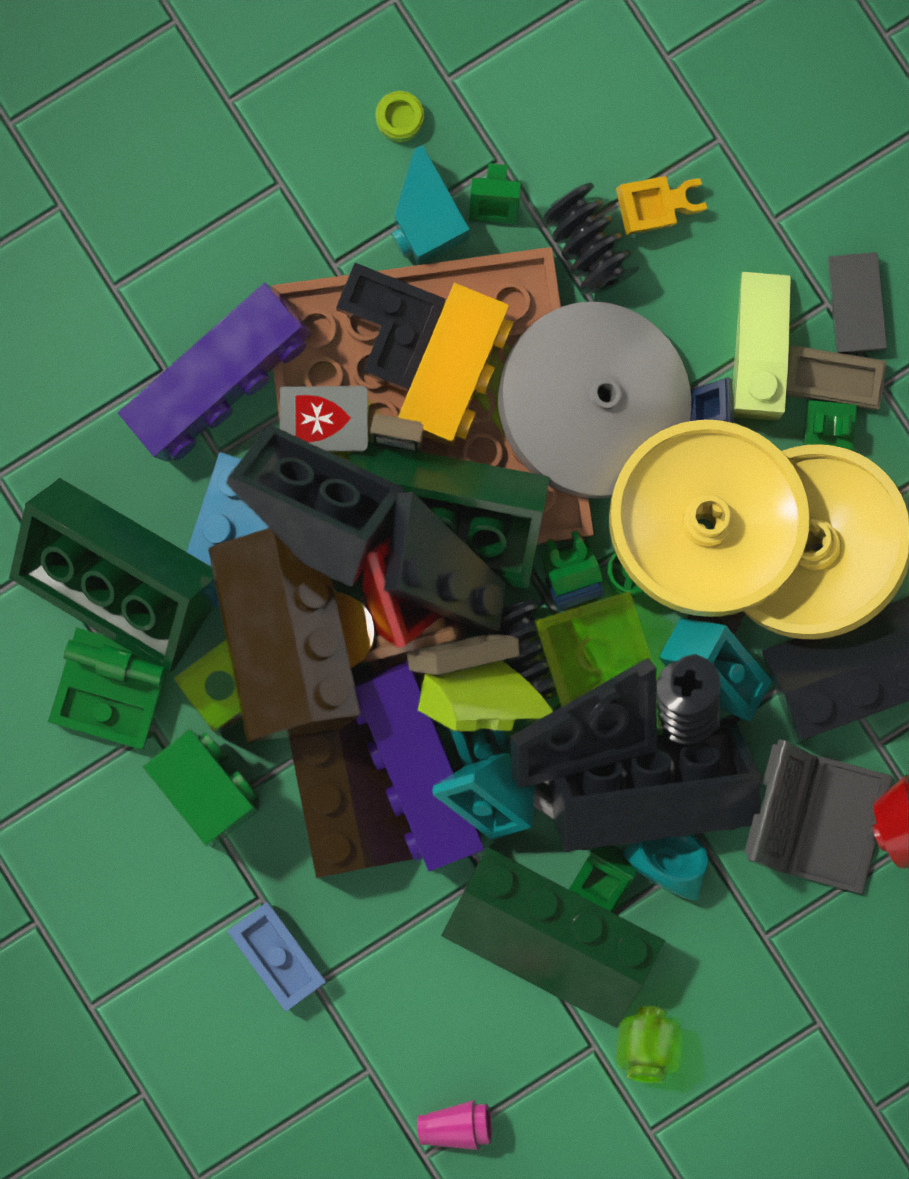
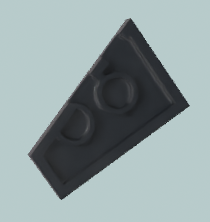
M413 492L397 494L383 591L481 632H500L506 583Z
M649 658L644 659L510 736L512 779L518 787L531 786L658 751L656 667Z

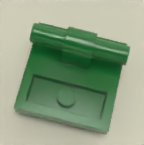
M76 627L73 640H68L64 650L63 659H66V663L48 723L145 750L167 673L164 672L165 667L149 663L104 635Z

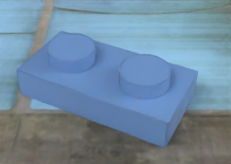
M269 902L264 903L227 931L285 1012L326 983L324 977Z

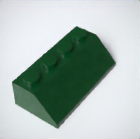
M368 442L366 450L351 452L349 462L404 487L403 493L413 492L506 585L528 589L548 490L549 476L374 442ZM393 523L386 538L392 534Z
M61 478L25 503L9 578L149 663L165 667L164 672L170 674L175 670L212 609L216 595L212 567Z
M488 847L441 935L615 1028L619 1026L638 994L665 942L664 939Z

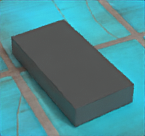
M877 252L829 256L827 265L836 353L854 354L885 351L887 344Z

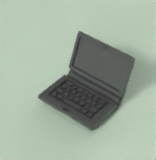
M778 740L777 745H772L762 783L767 788L759 815L754 814L744 852V854L748 855L747 860L771 870L862 894L876 843L873 831V824L876 823L873 804L875 800L890 789L893 776L809 754V752L788 741Z

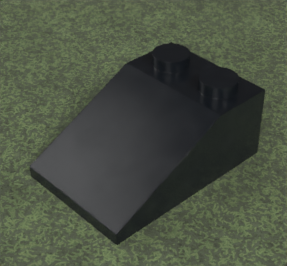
M271 424L266 427L233 469L226 482L242 501L305 565L351 587L365 568L366 554L380 544L389 534L394 520L397 494L404 491V487Z

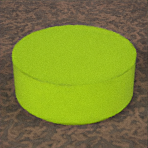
M394 91L385 95L377 105L375 114L376 124L380 133L385 138L394 142H406L415 138L421 131L424 124V110L421 102L413 94L405 91Z

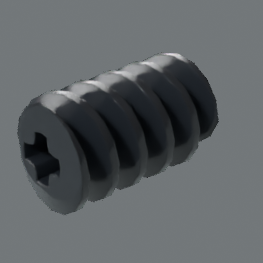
M592 182L583 184L564 194L551 205V208L543 217V222L547 227L558 226L552 235L554 242L557 244L567 243L561 253L565 260H577L570 270L573 276H587L580 286L584 294H593L611 289L630 278L639 270V267L624 269L622 266L632 255L630 250L615 252L613 249L622 239L621 233L605 235L604 230L613 221L612 217L606 216L596 219L594 214L604 204L602 199L586 201L585 197L594 188Z
M533 599L504 607L500 632H491L490 634L514 636V638H517L520 656L505 659L503 662L525 678L545 701L565 694L558 693L557 688L569 680L568 676L552 674L551 669L563 661L562 657L546 655L545 653L549 647L556 643L555 637H541L539 635V632L550 624L549 618L533 617V613L544 605L543 600Z
M697 654L684 656L678 661L670 663L661 671L657 679L658 726L662 734L671 742L682 746L697 745L706 741L720 726V676L716 667L707 658Z

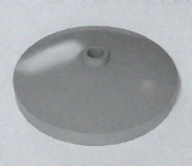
M580 302L563 306L546 314L526 329L509 351L501 371L498 387V407L506 438L514 453L531 473L549 476L548 485L561 492L583 498L600 499L612 497L620 472L630 456L641 444L668 427L690 421L691 390L687 372L678 352L670 340L652 322L640 314L619 305L605 302ZM598 389L604 394L603 399L605 402L599 399L597 394Z

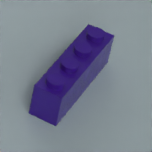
M264 282L125 405L118 414L153 457L165 462L171 459L174 461L179 460L195 447L197 442L194 438L208 426L210 428L217 427L232 414L233 409L231 406L244 394L250 396L259 391L269 381L270 376L268 373L281 361L288 363L299 356L307 346L304 341L313 333L279 292Z
M408 660L354 681L360 715L356 720L359 725L368 722L374 737V741L367 743L368 749L377 770L386 768L393 786L387 788L386 792L395 815H406L412 832L404 835L414 861L417 862L423 859L428 872L484 850V842L480 831L433 795V786L455 773V770L434 719L418 711L422 689L415 672L409 671Z

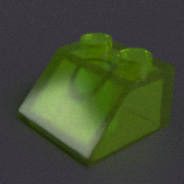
M630 591L535 621L561 707L646 658H649L653 663Z

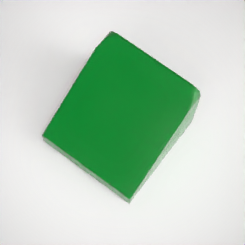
M615 846L593 848L569 890L613 913L637 870L625 859L622 854L623 851Z

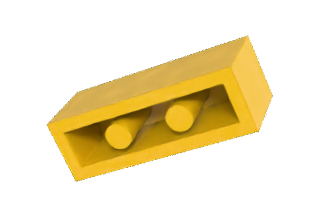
M457 283L453 284L398 418L421 422L423 424L424 437L453 448L457 437L466 440L477 413L469 409L476 391L485 394L495 370L494 366L488 364L495 346L504 349L514 325L513 321L506 319L509 313L508 304Z

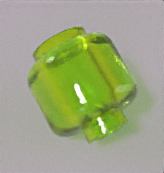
M651 1006L637 1008V1015L625 1017L620 1021L615 1059L619 1068L626 1071V1077L632 1081L654 1084L665 1082L667 1075L676 1072L679 1069L683 1035L681 1026L674 1020L667 1018V1011L665 1009Z

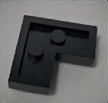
M354 263L336 310L381 328L364 367L363 374L408 392L442 313L446 299Z

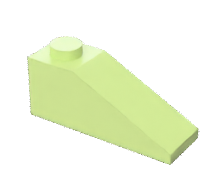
M741 273L733 375L734 417L779 421L785 413L790 315V276Z

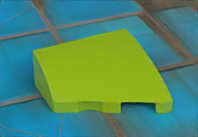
M501 660L439 675L425 674L418 711L454 731H476L482 728L496 731L512 730L514 719H528L534 723L553 712L538 691L517 671Z

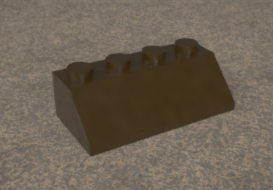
M270 528L211 546L208 551L247 743L342 729L360 715L332 578L305 565Z
M371 666L351 669L353 683L372 675ZM356 718L342 729L289 736L316 878L414 860L404 835L410 832L406 815H395L386 792L387 788L393 786L386 768L377 770L367 743L374 741L368 722L359 725Z

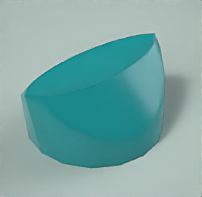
M693 834L686 837H669L630 844L622 852L625 859L654 884L677 896L689 900H698L708 865V857L701 841Z

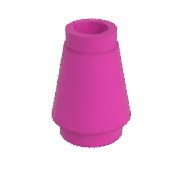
M472 1100L428 1114L418 1115L417 1131L419 1142L421 1145L430 1144L431 1146L479 1150L481 1145L491 1144L492 1120L488 1104L477 1105L476 1101Z

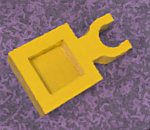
M667 176L619 185L616 188L626 236L674 226L677 224L675 211L685 215L704 212L707 209L706 202L696 205L689 203L686 199L687 190L697 189L702 185L701 178L685 181L672 190L669 189Z

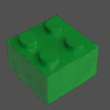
M189 729L142 767L204 845L213 848L259 811L252 803L259 795L241 773L236 771L230 775L221 762L228 757L210 734L204 732L199 736Z

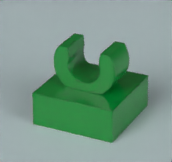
M488 163L487 179L472 177L469 220L517 224L521 182L506 180L508 165Z
M808 400L805 411L803 446L830 445L853 451L857 405Z
M577 530L571 532L574 541L572 545L557 549L553 539H549L546 541L547 553L541 555L544 569L556 596L603 581L598 562L588 540L583 541L581 534Z

